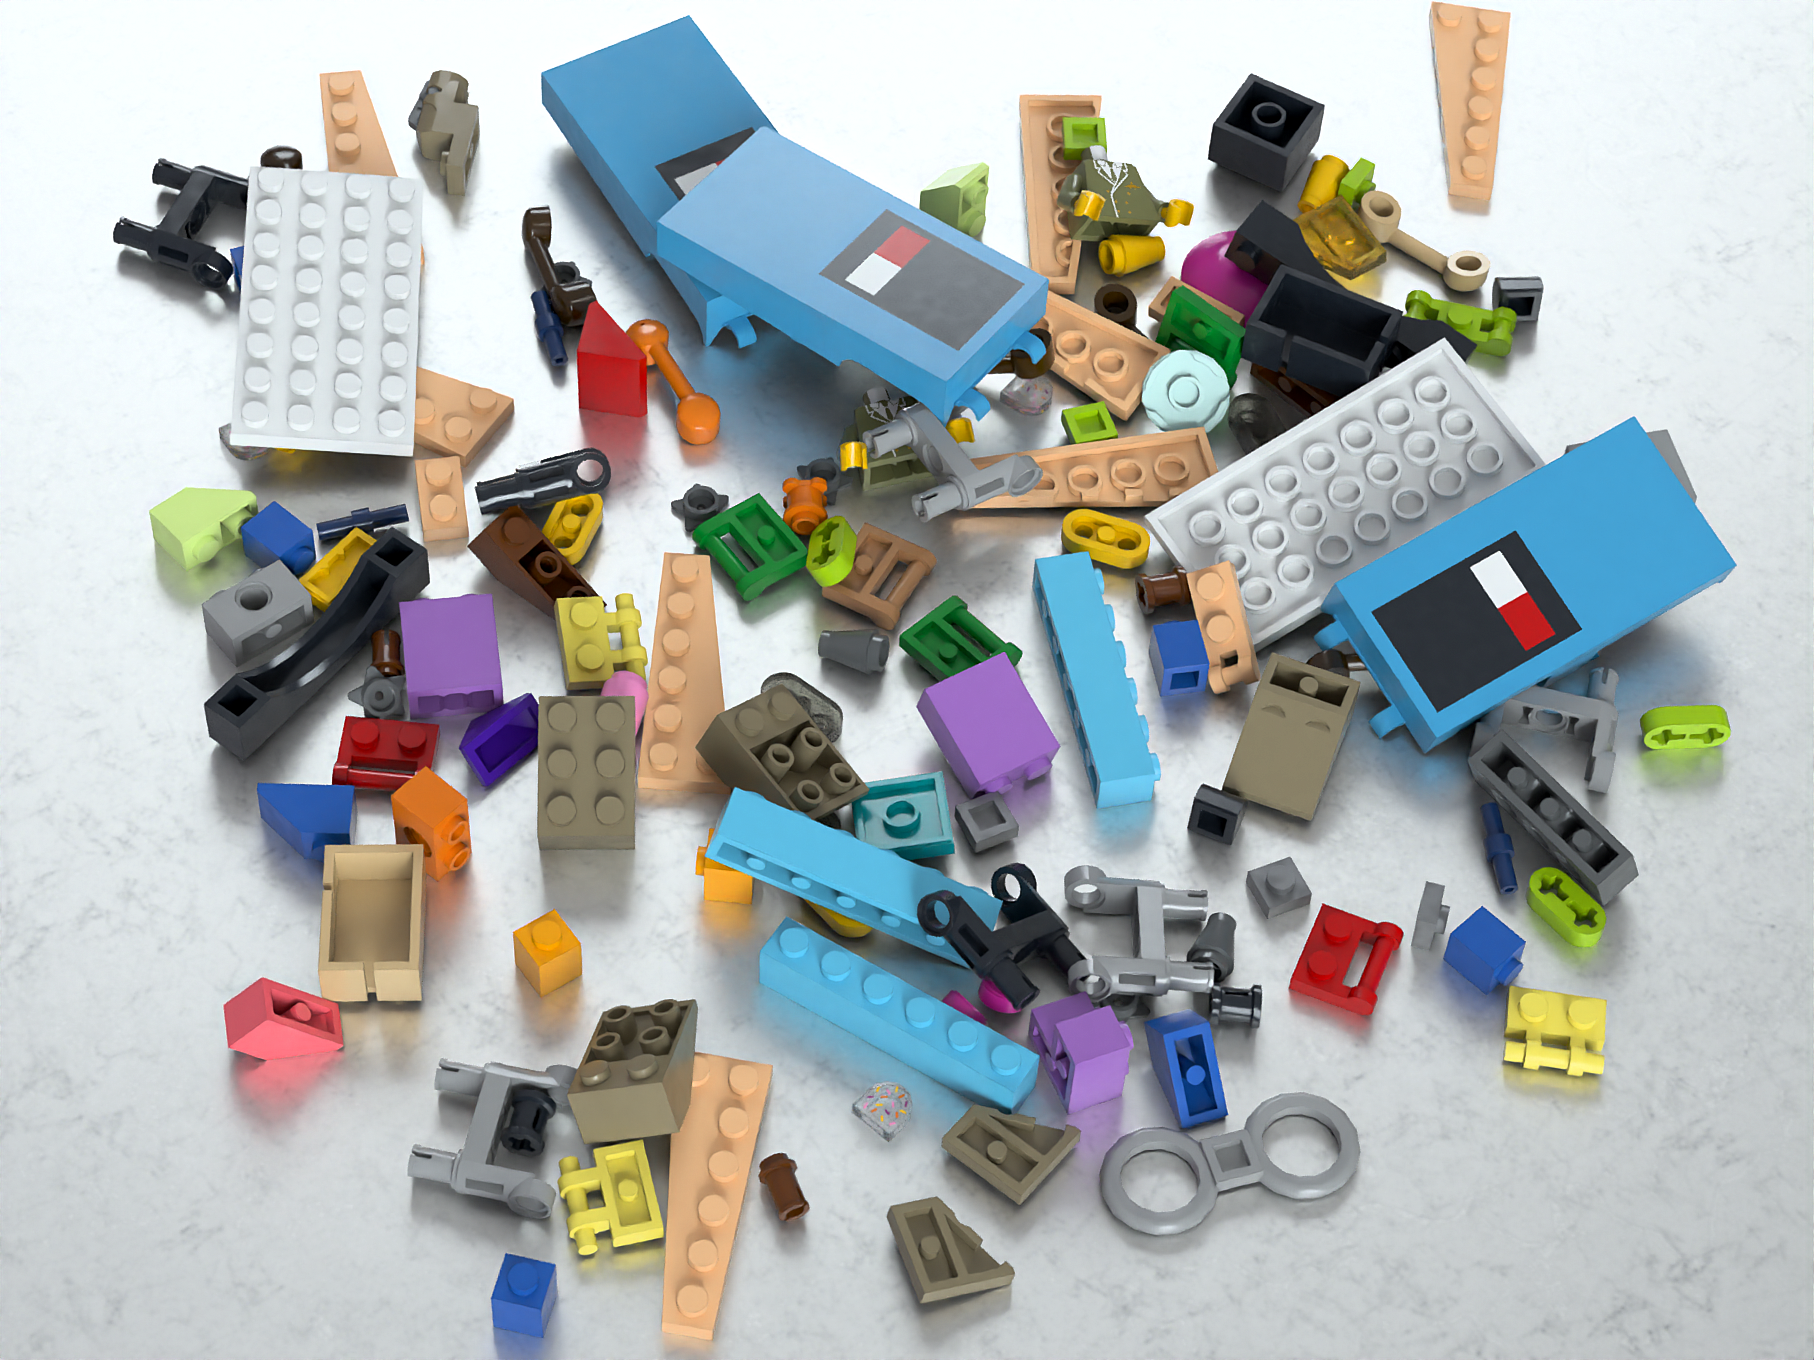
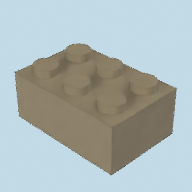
M539 696L537 810L539 850L635 849V696Z

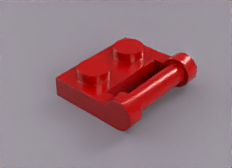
M346 716L337 761L333 767L332 785H354L355 788L396 792L425 766L434 772L440 740L439 724ZM353 766H355V767H366V768H377V769H387V770H398V771H409V772H415V773H414V774H403V773H393V772L360 770V769H353Z
M1322 903L1291 977L1289 989L1359 1015H1370L1378 1001L1375 993L1391 953L1399 948L1404 932L1393 923H1376ZM1362 941L1372 945L1373 948L1358 985L1351 988L1343 985Z

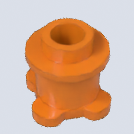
M814 477L811 480L788 478L782 483L783 491L787 494L783 498V506L786 509L783 514V521L797 534L810 535L819 524L828 519L827 511L824 509L827 506V497L823 495L827 490V482L820 477Z

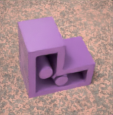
M1086 991L1031 1009L1028 1036L1037 1054L1040 1056L1039 1058L1067 1115L1122 1096L1125 1075L1129 1074V1052L1133 1049L1134 1044L1128 1025L1124 1021L1118 1022L1110 1005L1103 1008L1099 1006L1094 1008Z

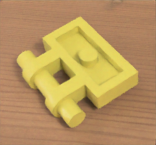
M622 593L615 597L617 611L605 613L602 596L556 599L554 611L566 690L603 688L604 683L617 670L633 672L646 681L644 666L648 664L646 648L641 646L638 631L642 626L640 610L634 606L632 594ZM620 632L623 649L611 650L608 633Z
M1509 986L1506 996L1504 1037L1521 1039L1523 1043L1506 1041L1503 1060L1522 1063V1068L1538 1070L1539 1065L1566 1069V1074L1582 1076L1583 1072L1602 1074L1605 1056L1586 1053V1049L1602 1050L1605 1042L1607 1000ZM1542 1043L1567 1046V1050L1542 1046Z
M643 1139L593 1149L595 1167L581 1170L579 1160L575 1156H568L559 1161L561 1177L557 1183L561 1198L567 1200L570 1213L566 1221L570 1238L576 1240L579 1254L589 1255L598 1250L596 1234L599 1231L610 1229L613 1247L664 1237L663 1222ZM601 1190L604 1207L589 1209L586 1195L591 1191Z

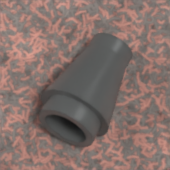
M878 629L823 630L819 638L818 655L869 675L873 671L882 672L889 656V637L879 634Z
M1222 912L1211 914L1207 925L1187 953V962H1213V982L1221 983L1233 972L1234 934L1237 926L1235 919Z

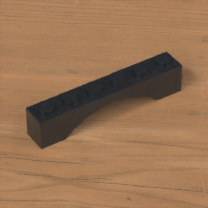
M1264 200L1257 205L1237 229L1225 254V257L1235 263L1238 268L1247 271L1267 286H1269L1282 264L1346 289L1317 261L1305 242L1298 223ZM1402 316L1396 347L1385 367L1392 369L1443 338L1449 342L1467 365L1478 345L1443 321L1421 320Z
M391 527L361 555L337 597L301 638L269 662L252 670L236 673L204 703L209 737L245 761L371 640L372 634L382 630L400 612L399 602L412 601L430 584L427 549L394 527Z

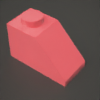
M261 977L223 1005L228 1048L264 1060H273L336 1051L344 1046L338 1003Z

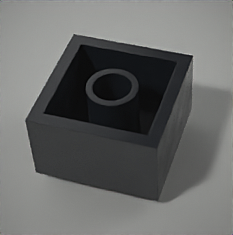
M1250 73L1213 123L1207 159L1282 192L1319 141L1325 105Z

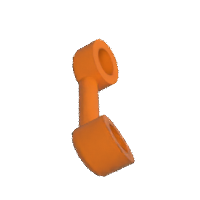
M651 319L639 320L630 325L626 330V334L646 355L647 366L653 364L658 366L680 400L676 415L678 433L691 444L702 445L713 441L719 433L721 416L719 406L712 397L700 392L696 393L668 351L669 331L667 327L661 322Z

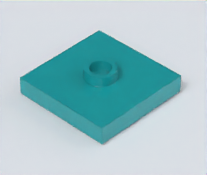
M943 771L864 782L870 789L869 792L852 802L856 839L877 848L892 850L905 860L955 854Z

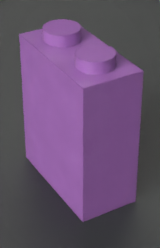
M492 593L481 595L465 594L459 597L438 599L420 598L414 601L399 602L410 720L484 713L504 704Z
M1005 652L924 689L916 705L970 800L999 791L1002 795L1013 786V781L1025 775L1028 780L1043 775L1052 768L1051 762L1061 747Z

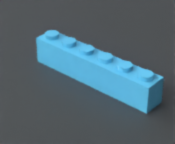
M1088 551L1035 559L1032 588L1096 808L1151 801L1154 783L1161 778L1160 763L1156 753H1149L1147 742H1149L1148 723L1145 715L1138 716L1135 705L1138 702L1136 683L1133 677H1126L1124 670L1126 667L1125 647L1121 640L1115 641L1113 631H1115L1114 611L1111 604H1104L1102 598L1104 594L1102 572L1100 568H1093Z
M734 787L721 811L705 853L707 858L969 969L971 968L943 936L934 937L923 930L917 917V906L920 900L925 895L939 890L951 891L957 897L961 896L991 931L994 930L1003 902L988 895L981 888L966 886L945 877L934 868L919 866L901 858L892 850L872 846L856 839L845 830L830 828L812 820L803 812L788 810L767 801L756 792L744 791L737 787ZM937 900L934 909L935 915L942 924L947 925L950 916L949 911L944 903Z
M787 916L760 950L759 982L980 1106L998 1109L999 1112L1006 1115L1016 1114L1036 1086L1039 1055Z

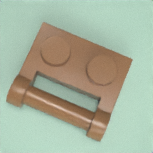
M865 522L856 535L857 542L851 571L840 582L832 586L822 587V596L871 618L878 627L884 630H892L901 618L900 610L922 577L930 575L937 564V559L929 550ZM898 560L907 564L908 567L886 600L876 597L875 594Z

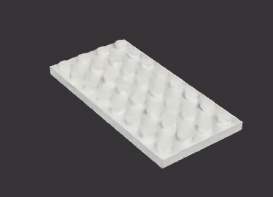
M250 166L230 445L413 457L424 179Z
M1443 338L1145 515V524L1176 566H1183L1187 573L1228 560L1234 564L1256 653L1322 613L1320 610L1321 605L1334 583L1547 464L1449 342Z

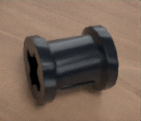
M1213 982L1212 992L1209 994V1023L1217 1025L1219 1021L1249 1023L1251 1028H1259L1262 1009L1261 984H1253L1251 988L1223 987L1219 982Z
M516 1091L511 1101L514 1111L509 1127L502 1130L500 1140L503 1147L518 1155H540L545 1147L543 1133L548 1119L555 1115L556 1103L548 1095L539 1091Z

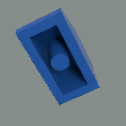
M257 784L261 818L304 859H316L324 862L325 845H354L358 813L354 785Z
M1186 1009L1143 1022L1154 1072L1179 1127L1184 1129L1227 1116L1228 1111L1209 1021L1194 1011Z

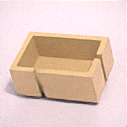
M423 844L325 845L324 890H322L318 961L322 998L329 1001H367L368 993H376L377 1001H422L427 878Z

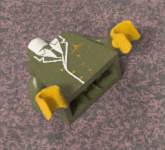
M1099 145L1088 147L1082 151V162L1071 175L1065 178L1057 197L1059 208L1067 211L1069 234L1073 240L1102 242L1103 240H1108L1109 236L1113 234L1148 236L1159 222L1164 223L1166 227H1176L1178 223L1189 226L1194 211V205L1186 200L1171 199L1169 202L1156 199L1144 185L1135 166L1130 163L1109 162L1105 148Z
M874 387L868 390L862 398L864 406L854 410L853 424L844 429L836 452L841 471H847V468L858 466L863 492L932 477V474L914 451L906 445L887 452L876 459L870 456L872 451L867 452V445L863 443L864 432L894 421L896 414L900 410L919 403L912 396L891 400L888 391L884 387ZM955 418L947 422L945 428L958 445L960 442H975L972 423L969 418Z

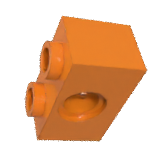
M425 766L391 795L396 844H423L426 873L438 882L450 871L460 869L472 853L468 801L466 797Z

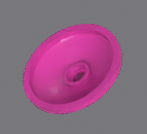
M1237 230L1217 233L1203 239L1189 251L1182 265L1180 281L1245 315L1243 327L1246 329L1249 318L1268 286L1247 271L1238 268L1235 263L1225 257L1226 251Z

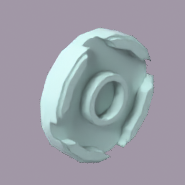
M1177 350L1163 355L1149 368L1142 383V403L1147 417L1159 430L1164 432L1204 427L1205 432L1208 433L1222 421L1229 406V384L1225 371L1213 358L1198 351Z

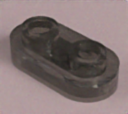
M1245 393L1238 395L1231 401L1227 418L1228 426L1246 455L1287 431L1271 403L1263 396Z
M779 672L770 675L764 680L761 685L760 694L783 683L816 725L825 726L820 729L831 743L840 737L843 728V712L837 703L792 673Z

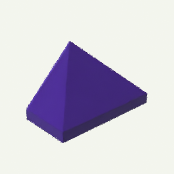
M532 693L521 695L471 720L458 748L482 786H489L538 746L539 704Z

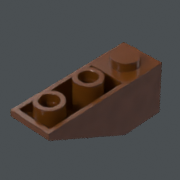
M518 505L506 509L467 545L471 552L499 582L555 621L554 604L557 598L599 596Z

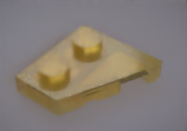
M1342 195L1293 219V221L1298 223L1304 240L1317 261L1325 269L1351 281L1387 262V251Z

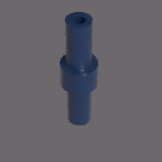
M544 290L535 291L531 295V301L537 317L534 324L539 340L545 343L551 364L553 366H562L567 363L568 356L562 341L564 329L561 320L557 314L553 313L547 292Z
M406 504L370 511L369 507L351 511L352 516L316 523L319 539L323 541L348 535L356 527L368 535L375 534L374 529L409 522Z
M1493 802L1486 803L1480 807L1486 838L1483 841L1488 862L1493 863L1500 893L1503 895L1512 894L1519 889L1512 863V858L1515 856L1512 839L1504 831L1498 804Z

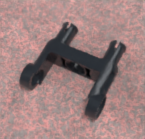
M161 157L158 159V163L154 165L152 182L156 185L181 191L161 223L155 227L130 220L124 216L120 217L119 223H116L113 231V241L117 244L146 251L148 257L153 261L191 272L192 276L200 284L209 289H223L233 275L234 269L232 264L225 256L215 251L216 247L194 241L218 202L247 211L249 176L247 178L203 164L191 168Z
M583 448L578 451L519 465L518 468H515L516 472L514 474L484 482H476L475 492L482 515L522 504L523 508L528 507V509L588 494H596L604 490L611 479V467L606 455L600 450ZM592 459L598 461L603 467L602 474L598 479L586 481L578 475V466L583 461Z
M1017 862L1000 867L991 878L993 896L1003 901L1000 910L1012 922V924L995 931H991L961 896L957 897L948 890H939L925 895L917 906V917L923 930L934 937L943 936L980 979L985 981L991 980L1016 1011L1027 1007L1040 993V989L1028 979L1017 965L1039 956L1041 958L1047 957L1068 981L1070 967L1076 962L1086 959L1068 938L1070 936L1069 927L1038 894L1035 875L1025 864ZM1007 874L1013 875L1019 882L1020 894L1018 898L1012 897L1006 890L1005 878ZM937 900L944 903L949 911L950 916L947 925L942 924L935 915L934 909ZM1084 976L1078 980L1084 982L1090 976Z

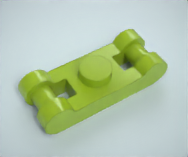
M1413 290L1408 293L1405 302V309L1408 313L1404 316L1445 322L1478 345L1474 352L1494 356H1505L1510 353L1513 337L1510 333L1514 331L1517 321V314L1512 309L1499 307L1492 311L1432 298L1429 293L1423 290Z

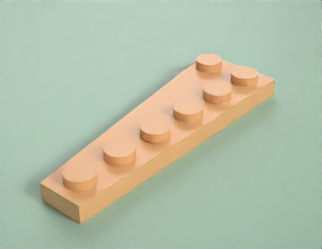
M1431 1L1429 25L1432 49H1434L1435 53L1434 70L1435 78L1438 80L1439 91L1437 97L1438 106L1441 107L1442 141L1445 144L1444 160L1448 194L1490 200L1493 189L1511 13Z
M361 70L319 73L329 172L398 177ZM421 243V264H420V265L425 264V262H424V251H423L422 243Z
M1019 95L1018 107L1029 267L1031 270L1049 279L1048 290L1055 294L1075 293L1082 240L1071 239L1067 211L1059 208L1057 205V197L1063 181L1082 162V160H1064L1062 121L1063 117L1100 118L1101 95Z
M1049 290L1046 314L1031 328L1045 329L1051 333L1055 357L1051 367L1052 371L1095 401H1104L1109 411L1125 421L1129 419L1142 401V383L1149 368L1163 355L1171 353V349Z
M417 366L414 442L443 457L459 456L461 466L466 468L513 413L514 399L494 392L489 388H482Z
M1204 427L972 458L970 460L976 468L982 470L1015 454L1018 457L1028 455L1043 470L1040 482L1028 493L1019 497H1012L1008 492H1005L972 508L1160 507L1216 474L1218 468Z
M664 552L648 684L649 699L645 709L637 777L638 788L731 795V787L721 781L695 748L715 717L725 711L710 555Z
M694 1052L690 1106L680 1132L671 1134L662 1306L663 1332L713 1340L773 1076V1065Z

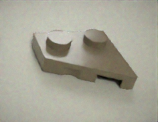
M973 1104L942 1137L941 1147L1018 1205H1021L1080 1141L1081 1130L1067 1124L1065 1130L1035 1124V1117L1017 1113L1006 1115L999 1112L998 1109Z
M936 1196L890 1206L886 1217L920 1304L1012 1283L1015 1276L1013 1267L1007 1261L1000 1265L981 1247L983 1239L969 1226L960 1223L955 1217V1213L939 1197Z

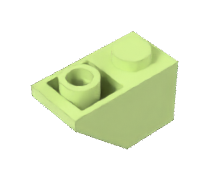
M984 162L948 169L920 191L919 209L968 236H976L986 222L985 211L989 192V166Z
M185 487L149 510L154 539L186 571H189L201 562L209 561L218 551L238 538H242L241 527L259 513L256 495L251 491Z

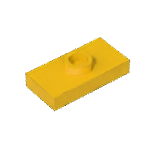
M354 528L298 580L311 594L314 606L323 612L326 611L350 577L361 555L377 540L359 528Z

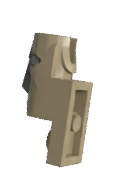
M438 70L432 72L430 80L425 82L419 98L408 117V126L416 131L422 156L440 161V175L447 176L448 194L465 196L480 138L479 105L468 104L470 92H468L469 82L466 78L453 71Z

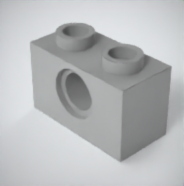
M280 559L265 568L255 570L248 578L227 590L215 593L208 601L201 604L207 634L236 667L314 623L311 594Z

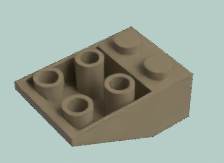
M1272 652L1255 692L1222 790L1311 821L1352 719L1361 682Z
M783 683L718 714L695 747L727 786L732 789L737 787L744 791L756 792L767 801L788 810L803 812L814 821H818L860 799L870 790Z
M665 999L654 1005L633 1008L621 1005L608 1011H603L567 1093L584 1145L680 1132L691 1101L698 1015L696 999L684 1001Z

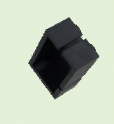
M1281 264L1246 324L1241 358L1275 372H1278L1280 366L1286 368L1285 376L1344 398L1379 376V372H1382L1396 347L1403 311Z

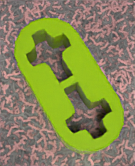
M834 516L823 521L814 529L810 537L806 567L821 587L832 586L840 582L849 574L853 567L857 536L843 516Z
M1717 705L1658 707L1647 711L1640 718L1644 743L1652 749L1708 748L1724 743L1731 736L1727 712L1724 708Z
M1543 867L1531 875L1525 895L1530 908L1571 945L1580 948L1595 945L1601 939L1607 919L1602 907L1566 873L1557 868ZM1541 887L1546 891L1554 888L1557 890V894L1549 892L1544 895L1540 890ZM1575 919L1579 922L1587 919L1591 922V926L1583 924L1578 927L1574 922Z

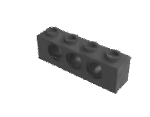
M1503 729L1468 759L1475 781L1603 906L1639 875L1633 854Z

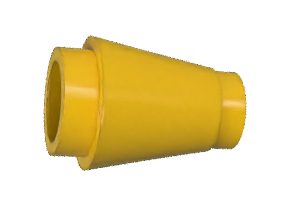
M1324 155L1320 160L1314 161L1300 200L1297 203L1298 209L1310 218H1318L1338 197L1340 182L1350 171L1349 166L1342 159L1333 155Z
M1113 234L1109 236L1108 240H1103L1099 246V261L1103 271L1106 274H1114L1117 277L1162 261L1165 258V245L1160 236Z

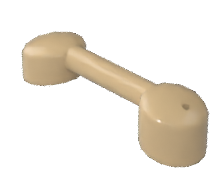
M1379 190L1369 191L1364 194L1357 215V226L1365 238L1374 243L1388 242L1443 274V280L1446 285L1453 290L1473 291L1485 283L1490 269V260L1487 256L1476 251H1460L1454 253L1449 258L1398 229L1401 219V207L1393 196Z

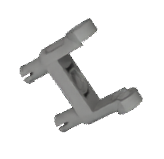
M922 402L900 410L896 414L894 421L863 433V443L867 445V452L872 451L870 454L872 458H879L887 452L906 445L914 451L939 483L938 486L912 496L913 510L916 515H920L919 519L922 522H927L931 518L953 508L963 511L968 510L1005 492H1008L1012 497L1022 496L1031 491L1043 476V470L1028 455L1018 457L1015 454L982 470H978L938 418ZM954 406L948 421L961 418L962 415L960 413L967 410L968 407Z
M1604 667L1592 669L1589 673L1586 697L1533 685L1479 719V722L1476 723L1469 758L1500 732L1501 723L1589 742L1590 749L1584 780L1588 781L1589 790L1607 793L1616 753L1612 752L1618 722V711L1614 705V698L1619 675L1609 668L1607 680L1603 684ZM1542 709L1553 710V711H1556V712H1559V713H1558V714L1547 713V712L1542 711Z
M1090 865L1078 866L1066 873L1064 877V891L1067 902L1074 907L1082 908L1083 912L1131 915L1133 958L1093 955V959H1084L1072 965L1068 971L1069 993L1071 996L1086 991L1091 1003H1096L1106 999L1110 994L1162 997L1168 993V990L1211 994L1214 981L1213 962L1170 961L1169 955L1165 953L1163 923L1164 917L1205 921L1208 911L1207 890L1166 889L1165 884L1160 883V881L1106 877L1103 870ZM1084 884L1097 887L1095 891L1089 893H1081L1074 890L1077 886ZM1091 975L1102 978L1094 983H1084L1078 980L1081 977Z
M441 1058L439 1061L441 1069L437 1068L435 1076V1090H446L476 1096L478 1102L464 1148L460 1149L458 1153H452L414 1144L412 1153L415 1155L410 1154L407 1169L408 1176L451 1183V1188L456 1193L506 1202L510 1209L525 1217L540 1219L550 1216L556 1197V1191L552 1186L541 1180L534 1179L535 1174L493 1166L500 1144V1135L505 1127L514 1093L519 1090L539 1091L552 1098L558 1109H561L562 1105L571 1106L567 1093L578 1069L567 1065H551L543 1072L504 1065L493 1061L486 1063L484 1067Z

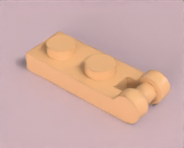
M1228 560L1187 573L1186 576L1196 619L1199 623L1210 663L1208 679L1213 692L1219 694L1229 691L1230 685L1242 681L1245 685L1260 681V671L1234 564ZM1238 655V664L1226 667L1224 659Z

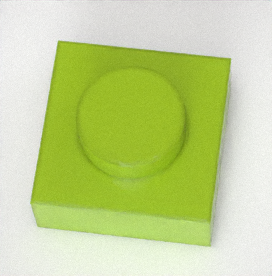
M1063 117L1062 141L1064 160H1082V151L1096 145L1103 146L1107 154L1105 118Z
M1362 157L1357 161L1340 182L1335 212L1350 218L1360 206L1364 194L1369 191H1375L1376 184L1372 180L1376 164Z
M1104 401L1062 410L1061 423L1071 445L1118 438V432Z

